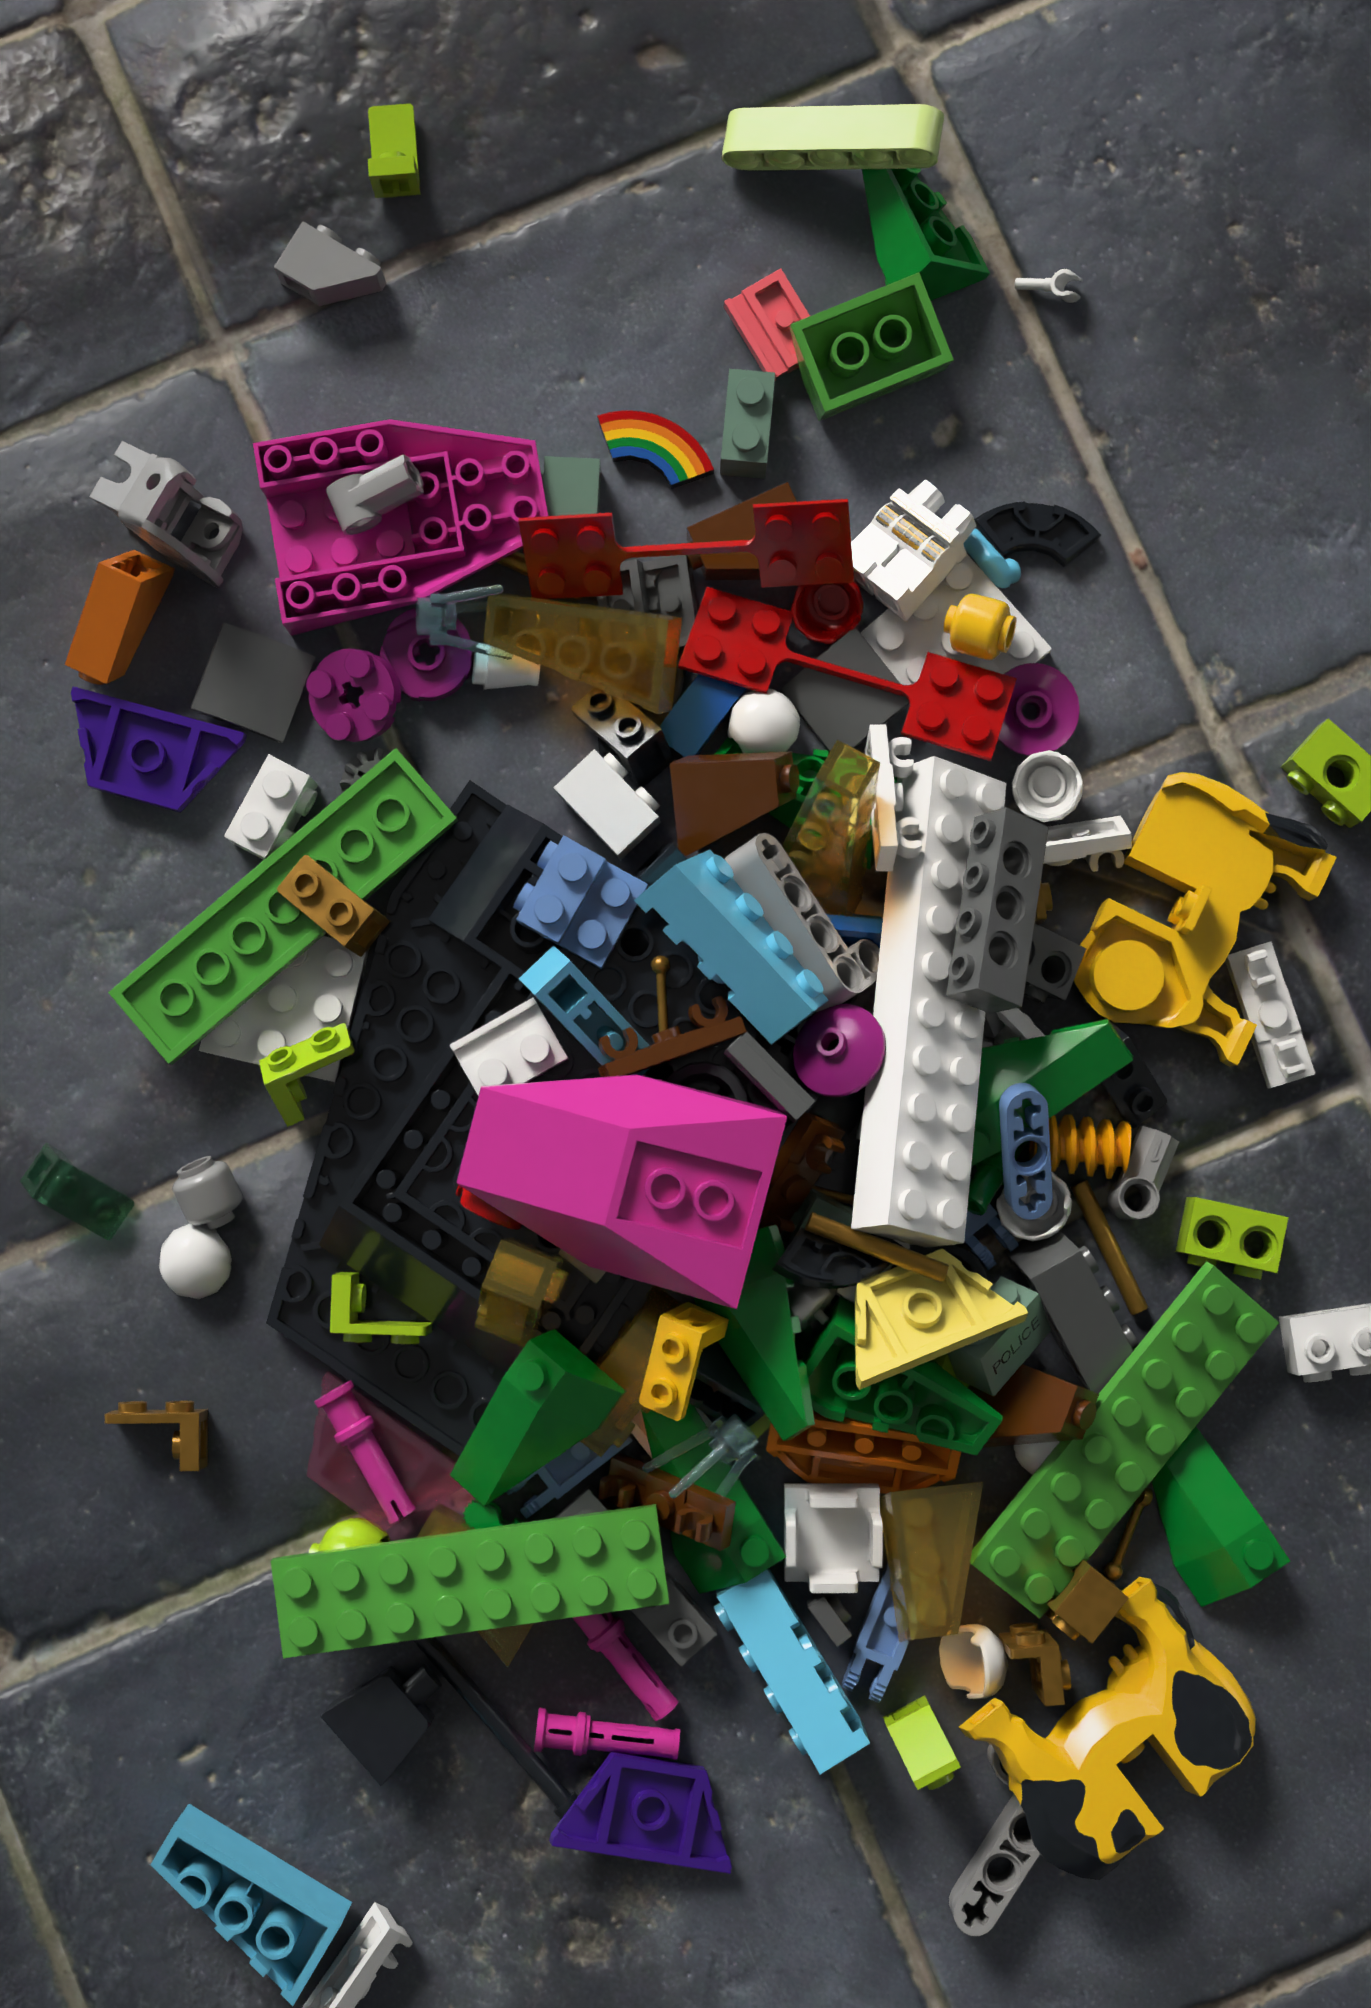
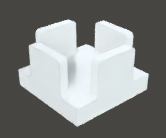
M784 1483V1553L786 1555V1558H784V1581L808 1582L811 1593H857L858 1582H879V1568H882L883 1523L880 1515L879 1484Z

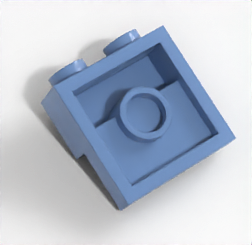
M563 835L559 844L550 841L544 849L537 863V866L544 871L536 885L533 886L526 883L519 893L513 908L520 911L516 920L524 927L602 969L638 906L634 900L648 888V884L607 862L606 858Z

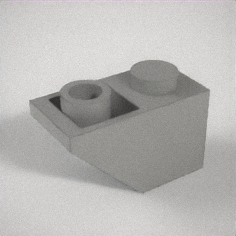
M303 221L274 266L282 285L318 306L380 292L385 287L386 280L380 267L381 262L374 255L362 248H357L356 251H353L341 244V238L329 228L318 225L317 229Z

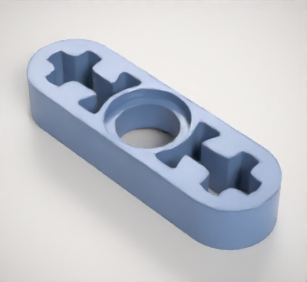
M1016 1083L1003 1092L999 1101L1004 1197L1007 1204L1019 1217L1032 1220L1043 1216L1049 1210L1053 1200L1048 1104L1046 1099L1032 1085ZM1025 1098L1033 1104L1025 1108V1122L1031 1128L1023 1126V1119L1014 1110L1022 1106V1099ZM1025 1141H1035L1037 1143L1035 1156L1027 1162L1015 1161L1014 1156L1017 1147ZM1021 1175L1028 1176L1029 1184L1037 1192L1030 1195V1202L1026 1204L1020 1199V1197H1024L1027 1194V1182Z

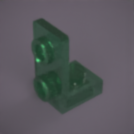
M47 1142L20 1180L33 1199L106 1240L113 1238L134 1207V1201L130 1197L76 1167L62 1151Z

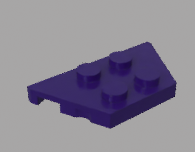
M74 686L71 690V697L76 706L79 722L77 730L80 746L84 750L86 760L84 768L87 784L90 788L181 813L243 746L247 739V735L244 732Z
M612 1751L554 1828L549 1840L552 1846L729 1874H731L732 1869L721 1833L722 1827L718 1811L713 1803V1792L708 1773L703 1766Z

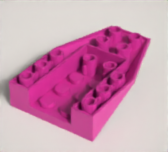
M389 419L253 443L260 489L267 498L279 578H275L281 620L291 636L422 602L522 549L519 518L548 516L535 440ZM403 454L408 456L421 475L424 483V493L382 514L381 522L373 528L362 533L345 535L326 493L327 487L336 480L349 475H364Z
M637 1074L481 1086L456 1183L589 1267L737 1309L787 1116L776 1109Z

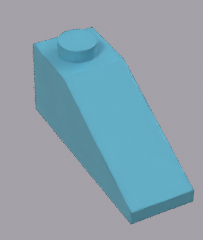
M552 946L519 978L531 993L601 1065L612 1062V1060L604 1057L599 1049V1039L608 1035L610 1044L615 1050L623 1051L625 1049L626 1039L623 1036V1030L633 1027L555 946ZM634 1029L638 1037V1046L635 1051L650 1046ZM649 1069L637 1072L632 1075L637 1074L643 1076Z

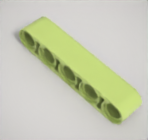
M924 104L738 108L730 111L728 115L722 161L726 165L739 170L929 168L938 162L944 114L936 107Z

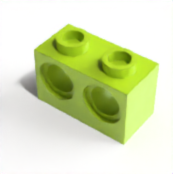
M1186 1197L1175 1252L1187 1254V1264L1202 1267L1207 1261L1216 1267L1217 1261L1235 1265L1233 1274L1261 1280L1263 1271L1278 1273L1289 1217L1198 1197ZM1205 1221L1213 1223L1218 1232L1216 1242L1208 1248L1202 1246L1197 1238L1198 1228ZM1252 1231L1257 1232L1263 1239V1249L1254 1258L1250 1257L1244 1250V1239Z

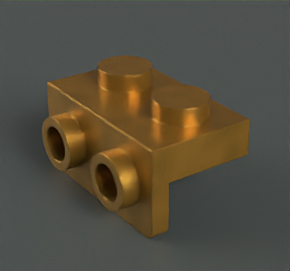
M1018 1623L1009 1626L1010 1632L999 1633V1639L1002 1641L1005 1652L1010 1659L1029 1658L1032 1689L1045 1706L1065 1705L1063 1690L1071 1689L1069 1664L1067 1659L1062 1660L1059 1645L1047 1630L1039 1629L1037 1623Z

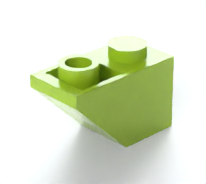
M925 1695L883 1717L886 1727L917 1790L925 1786L929 1790H933L947 1784L954 1778L953 1771L961 1768Z

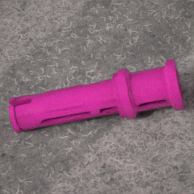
M352 1380L321 1396L314 1403L317 1408H323L337 1432L334 1436L337 1444L340 1443L341 1446L347 1445L388 1518V1523L392 1524L400 1520V1516L403 1515L405 1517L413 1512L416 1507L409 1499L371 1430L375 1428L373 1424L375 1421L372 1416H366L352 1392L355 1386Z
M611 1612L573 1617L574 1621L588 1637L587 1645L589 1648L603 1653L635 1696L639 1698L654 1721L662 1719L676 1707L679 1702L677 1698L666 1688L659 1679V1676L624 1633L625 1622L621 1617H614Z
M539 1707L534 1752H542L543 1748L571 1750L574 1756L580 1757L582 1754L586 1755L587 1750L665 1757L672 1758L673 1760L678 1758L680 1729L675 1728L674 1730L636 1724L590 1720L591 1715H586V1712H578L577 1716L548 1713L546 1708ZM549 1729L569 1730L571 1735L549 1733ZM589 1733L603 1734V1738H591ZM617 1735L652 1739L653 1743L612 1740L611 1737Z

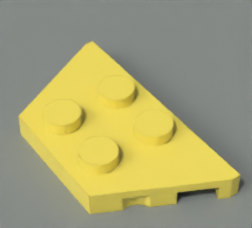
M943 1248L925 1255L949 1265L946 1277L942 1283L899 1266L858 1282L855 1288L856 1385L859 1390L1020 1324L1026 1320L1028 1311L1018 1301L1015 1305H1012L992 1291L991 1282L978 1273L965 1269L960 1260Z

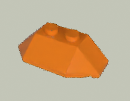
M813 1410L815 1425L793 1439L783 1441L770 1422L766 1451L773 1457L777 1456L786 1467L808 1483H878L880 1493L902 1496L927 1488L940 1480L946 1482L956 1477L961 1452L920 1442L917 1435L890 1428L888 1433L872 1430L873 1424L846 1417H844L843 1422L828 1419Z

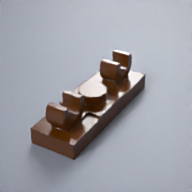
M718 996L712 999L716 1010L713 1019L703 1017L698 1004L689 1007V1018L700 1029L681 1034L679 1026L661 1031L652 1035L654 1044L635 1051L638 1046V1037L631 1027L623 1030V1036L626 1039V1047L623 1051L615 1050L610 1044L608 1035L603 1036L599 1039V1049L602 1055L612 1060V1062L602 1065L598 1068L601 1077L632 1075L731 1040L747 1032L742 1017L739 1016L725 1021L728 1014V1006L722 996Z
M807 1112L802 1114L777 1154L758 1230L767 1226L777 1225L780 1235L783 1230L793 1233L795 1226L790 1219L795 1211L799 1210L821 1173H831V1167L826 1164L833 1151L841 1154L845 1151V1146L840 1141L845 1131L837 1123Z
M623 1453L611 1457L609 1475L602 1477L600 1480L599 1499H606L607 1502L623 1509L656 1504L659 1526L677 1534H683L719 1551L730 1546L736 1501Z

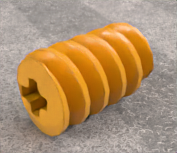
M1055 1115L1049 1118L1051 1172L1056 1171L1061 1160H1066L1069 1174L1075 1173L1080 1162L1085 1163L1087 1176L1093 1177L1098 1164L1104 1166L1106 1179H1112L1117 1167H1122L1123 1173H1126L1131 1150V1125L1129 1122L1121 1121L1114 1131L1109 1119H1102L1095 1130L1091 1117H1083L1077 1128L1073 1115H1064L1059 1125H1057ZM1030 1141L1029 1160L1037 1152V1143L1035 1141Z

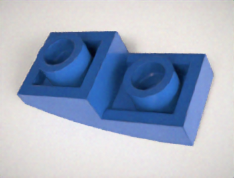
M698 674L660 725L668 745L683 757L699 755L719 725L727 720L732 707L745 694L747 688Z

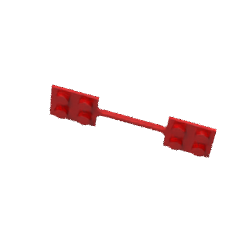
M848 499L753 504L755 536L751 540L622 547L618 544L612 513L519 518L518 522L532 600L623 595L620 565L629 558L749 552L756 556L759 562L761 587L853 583L854 568Z
M706 587L678 668L767 694L776 667L780 663L787 661L904 696L908 699L910 707L901 735L984 760H992L1017 678L928 652L919 679L911 685L898 684L792 652L786 645V638L793 621L791 611Z

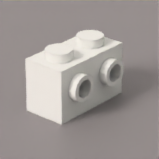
M594 749L553 788L609 849L622 860L661 823L659 816L655 813L660 805L642 786L634 791L624 781L623 778L628 772L611 753H608L603 758Z
M268 754L224 837L249 853L263 860L266 859L295 834L293 830L301 815L305 817L316 800L317 792L315 789L318 784L310 775Z
M1371 1303L1279 1316L1288 1373L1298 1376L1303 1375L1304 1382L1332 1379L1331 1371L1348 1368L1350 1375L1353 1376L1371 1374Z

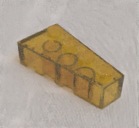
M506 593L488 595L483 642L537 665L541 664L573 680L582 681L602 689L605 693L619 699H626L643 706V709L661 714L672 710L683 617Z
M839 740L834 744L815 777L782 847L824 912L830 915L852 917L863 896L864 887L861 884L867 866L865 855L867 843L871 836L872 825H870V817L875 806L880 762Z

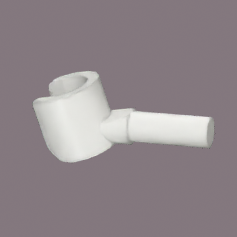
M1061 269L1052 278H1016L1015 290L1053 292L1065 302L1073 303L1078 301L1081 296L1073 291H1064V288L1068 282L1073 280L1082 281V279L1071 270Z

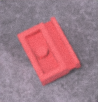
M780 268L742 290V293L738 296L724 301V309L763 372H774L775 381L776 378L786 372L790 373L799 368L789 326L810 316Z

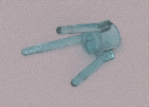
M501 585L479 587L447 594H430V597H417V634L430 635V645H449L510 660L513 658V653L509 650L448 635L447 630H456L457 613L512 609L516 606V602L512 599L463 602L500 594L503 592Z
M735 1413L728 1420L720 1416L710 1427L658 1455L653 1460L644 1464L642 1468L645 1473H649L710 1438L715 1437L709 1443L713 1451L686 1474L669 1491V1495L671 1498L678 1497L720 1459L727 1465L735 1459V1464L715 1492L726 1497L744 1468L757 1457V1454L752 1449L760 1441Z

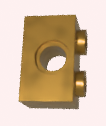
M1083 1559L1072 1570L1074 1576L1060 1595L1046 1602L1050 1609L1045 1615L1072 1640L1076 1641L1081 1634L1093 1644L1129 1597Z

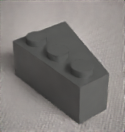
M1061 1231L1046 1239L1036 1241L1021 1240L1018 1242L1019 1246L1013 1251L1004 1250L1011 1264L1014 1263L1023 1274L1029 1286L1028 1289L1039 1293L1051 1333L1078 1380L1086 1389L1099 1393L1139 1345L1135 1335L1126 1323L1120 1326L1114 1312L1118 1311L1120 1307L1110 1289L1106 1285L1100 1287L1093 1274L1099 1271V1267L1086 1246L1078 1248Z

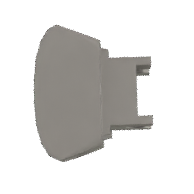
M122 441L114 455L131 466L130 477L123 483H115L100 477L89 497L116 514L123 525L132 530L166 559L219 589L224 581L221 575L240 544L243 531L242 520L237 513L220 499L205 498L193 487L197 481L193 474L176 460L149 454ZM192 500L201 505V508L180 542L171 533ZM219 528L218 535L209 540L210 532Z

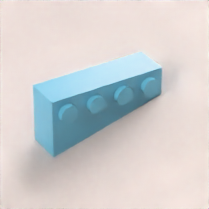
M709 849L674 865L634 901L645 913L654 908L668 923L664 927L663 932L676 945L683 941L698 954L699 964L697 967L709 980L712 979L719 984L725 983L731 989L728 992V1000L772 1045L829 1000L823 994V985L812 971L804 969L794 957L793 947L789 940L779 931H774L765 920L760 903L751 894L744 893L733 879L734 873L727 861L719 855H714Z
M770 1568L746 1583L716 1590L717 1598L720 1602L714 1606L716 1614L728 1632L733 1628L736 1629L744 1643L738 1649L746 1664L753 1673L760 1670L768 1684L763 1690L777 1714L785 1713L793 1727L788 1731L795 1745L803 1756L808 1753L820 1775L870 1744L864 1723Z
M191 1804L187 1805L150 1864L194 1909L200 1908L216 1924L214 1929L227 1942L231 1939L251 1958L249 1964L262 1977L267 1974L282 1989L281 1995L292 2006L339 1930L352 1904L348 1899Z

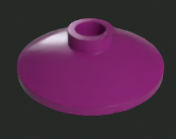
M1041 663L1022 664L1004 673L1005 675L1017 678L998 740L1013 752L1026 756L1048 750L1055 751L1062 747L1073 735L1080 713L1079 699L1069 679L1059 670ZM1026 703L1034 705L1037 710L1034 720L1025 718L1022 713L1023 706Z
M839 1004L821 1010L804 1024L796 1038L793 1052L796 1072L808 1088L820 1095L842 1097L853 1094L869 1084L881 1068L886 1051L885 1035L877 1019L862 1007L852 1004ZM839 1038L838 1046L834 1050L827 1051L829 1044Z

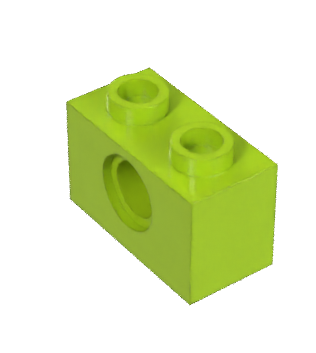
M1328 718L1312 731L1281 768L1288 773L1286 779L1297 791L1305 795L1310 793L1323 804L1321 810L1332 822L1340 826L1345 824L1351 828L1362 822L1371 812V755ZM1333 766L1343 772L1345 776L1343 788L1335 787L1329 782L1327 778L1328 767Z

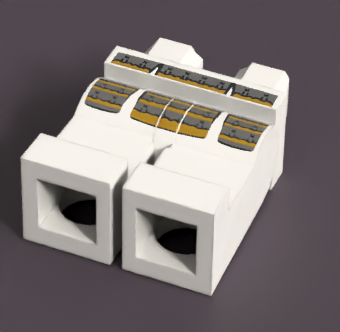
M924 480L909 494L899 488L890 497L891 502L884 505L876 513L872 522L852 541L854 582L869 594H874L877 600L905 621L910 618L949 574L955 563L959 564L966 557L967 553L963 543L976 527L973 515L961 505L955 504L942 519L936 516L934 513L945 503L942 493L927 480Z

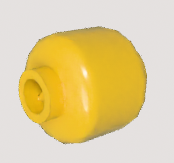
M968 594L962 598L958 606L951 605L944 621V632L950 634L951 647L956 652L985 660H993L1000 652L1006 653L1009 650L1014 638L1017 620L1015 616H1011L1010 607L1007 603L977 594Z

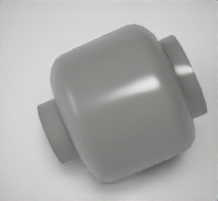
M206 1156L188 1163L177 1171L179 1178L174 1182L172 1190L186 1220L190 1224H207L209 1229H215L235 1218L232 1211L241 1203L243 1196L226 1162L213 1161L211 1156Z

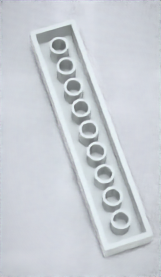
M933 756L914 763L911 776L897 778V783H902L903 809L902 812H895L896 823L906 817L919 819L918 835H904L903 837L909 841H922L920 856L916 858H904L896 853L893 871H888L873 1010V1016L880 1023L885 1035L886 1051L881 1068L865 1088L851 1229L923 1247L963 1244L965 1240L985 1012L946 996L949 980L948 969L953 955L956 920L960 911L964 886L963 876L967 867L971 842L970 832L973 827L974 817L1004 808L1006 793L1005 782Z

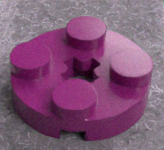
M417 607L400 614L391 622L383 640V646L381 645L380 656L393 667L400 682L401 693L407 695L411 700L420 702L444 699L458 691L472 674L473 645L466 628L453 615H448L443 611H437L430 607ZM423 643H427L430 648L438 646L440 649V653L435 656L436 662L432 665L427 666L425 662L417 663L414 657L420 654L418 646Z
M348 648L338 650L325 657L319 663L317 669L307 678L306 687L309 692V704L312 714L319 726L326 731L329 737L335 740L352 742L372 740L385 733L396 718L392 717L396 711L397 703L401 701L400 682L390 663L379 655H374L369 651ZM350 684L353 687H362L364 694L359 697L360 706L358 708L353 703H348L346 699L347 688Z

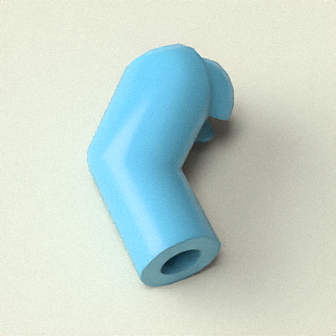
M975 528L963 543L966 552L996 587L1008 588L1010 584L1018 582L1021 577V568L1018 562L1010 558L1005 560L983 534Z

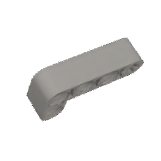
M767 833L758 834L726 856L725 860L732 868L734 873L733 879L744 893L751 894L760 903L764 912L763 917L772 929L779 931L789 940L793 947V955L801 966L812 971L821 981L824 989L823 994L829 1001L816 1012L846 1002L877 981L880 948L868 939L859 940L850 947L846 946L776 838Z
M989 1744L987 1758L996 1776L1009 1786L1008 1773L1000 1766V1759L993 1746ZM1015 1794L1012 1795L949 1895V1906L957 1927L963 1933L970 1936H981L988 1933L994 1927L1040 1855L1033 1845L1031 1834L1020 1836L1014 1833L1013 1828L1017 1820L1026 1816ZM997 1857H1005L1011 1861L1009 1870L1001 1876H993L987 1873L989 1863ZM978 1881H981L985 1886L982 1891L978 1884ZM979 1900L982 1907L980 1912L970 1910L966 1915L963 1907L966 1902L970 1905H975Z

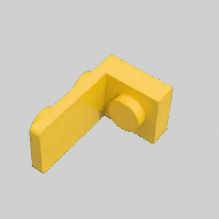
M686 1302L660 1315L639 1403L675 1421L683 1419L688 1408L702 1349L725 1337L729 1319L690 1302Z

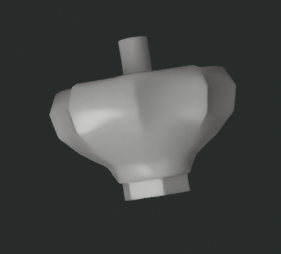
M794 1282L795 1287L787 1288L790 1315L799 1316L802 1331L816 1320L822 1325L829 1321L830 1318L824 1311L830 1306L831 1300L836 1295L835 1289L816 1288Z

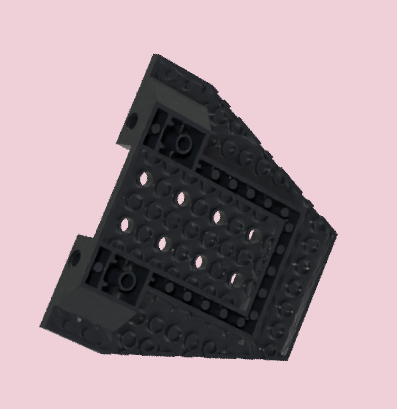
M469 780L450 808L458 822L416 857L390 895L386 909V918L390 922L378 936L367 982L365 981L350 1033L355 1051L344 1058L340 1075L337 1077L326 1123L323 1125L303 1194L304 1199L291 1235V1244L284 1267H282L266 1321V1324L349 1381L352 1380L359 1388L458 1456L464 1450L504 1375L530 1339L555 1329L617 1384L624 1388L647 1370L660 1315L686 1302L696 1304L692 1296L607 1271L595 1284L558 1254L561 1250L559 1247L549 1248L541 1242L539 1235L535 1232L527 1231V1227L521 1225L519 1230L510 1229L495 1224L465 1209L461 1205L462 1192L459 1197L456 1196L455 1193L458 1186L456 1181L475 1112L478 1094L451 1049L450 1044L534 997L569 1059L527 1083L601 1077L598 1068L602 1065L519 980L552 946H555L582 972L649 1045L654 1044L652 1035L659 1033L656 973L651 967L652 960L656 956H665L670 961V969L666 972L668 1029L679 1026L681 1034L700 1029L691 1022L688 1014L689 1007L695 1004L699 1005L703 1017L713 1019L716 1010L708 1009L701 1003L700 992L705 985L717 983L712 979L709 980L697 967L699 964L698 954L683 941L676 945L663 932L664 927L668 923L654 908L645 913L637 906L602 969L519 924L516 918L520 911L513 908L514 903L524 885L529 883L535 886L544 871L537 866V863L550 841L559 844L563 836L544 823L508 804L506 805L471 780ZM639 930L649 940L648 949L640 956H630L621 948V940L629 931ZM725 983L720 984L726 989L728 994L731 989ZM727 1000L728 1014L725 1021L741 1016L746 1031L815 1100L805 1112L837 1123L845 1131L840 1140L845 1146V1151L843 1154L833 1151L826 1162L832 1169L831 1173H821L814 1185L854 1196L860 1139L856 1138V1134L863 1113L866 1086L847 1096L828 1097L812 1091L799 1078L793 1059L795 1041L801 1028L817 1013L816 1011L771 1045L746 1017ZM738 1037L666 1062L673 1068V1071L689 1063L704 1061L722 1065L739 1078L747 1092L748 1103L779 1110L724 1054L725 1050ZM839 1038L829 1044L827 1051L834 1050L838 1046ZM694 1080L685 1085V1087L729 1097L723 1087L710 1080ZM801 1116L794 1123L788 1118L786 1119L778 1153ZM843 1203V1204H845V1205H847V1206L853 1208V1205ZM339 1272H359V1284L366 1285V1306L364 1313L358 1312V1320L431 1322L432 1333L427 1336H420L419 1344L391 1343V1335L372 1334V1342H344V1333H330L332 1275Z

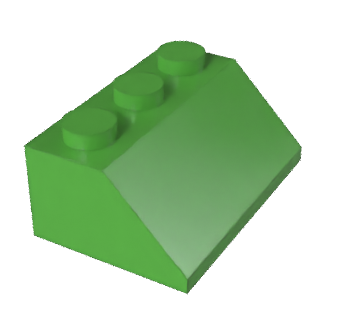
M919 272L804 318L789 326L801 377L818 421L945 371L954 360Z

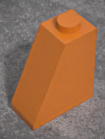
M136 550L99 562L65 665L79 671L78 676L83 680L97 685L108 684L124 676L173 577L175 568Z

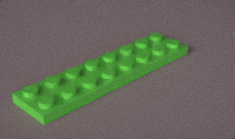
M395 748L108 993L167 1063L173 1065L327 934L325 930L277 891L278 886L304 855H308L365 901L457 823L458 819L398 749Z
M1206 1261L1100 1391L1096 1402V1417L1092 1425L1086 1430L1083 1439L1060 1441L967 1555L966 1559L1040 1619L1049 1608L1046 1602L1051 1598L1056 1599L1073 1578L1074 1573L1072 1570L1083 1559L1085 1561L1089 1559L1280 1322L1214 1265Z
M656 1504L276 1557L271 1560L283 1658L665 1605L670 1602Z

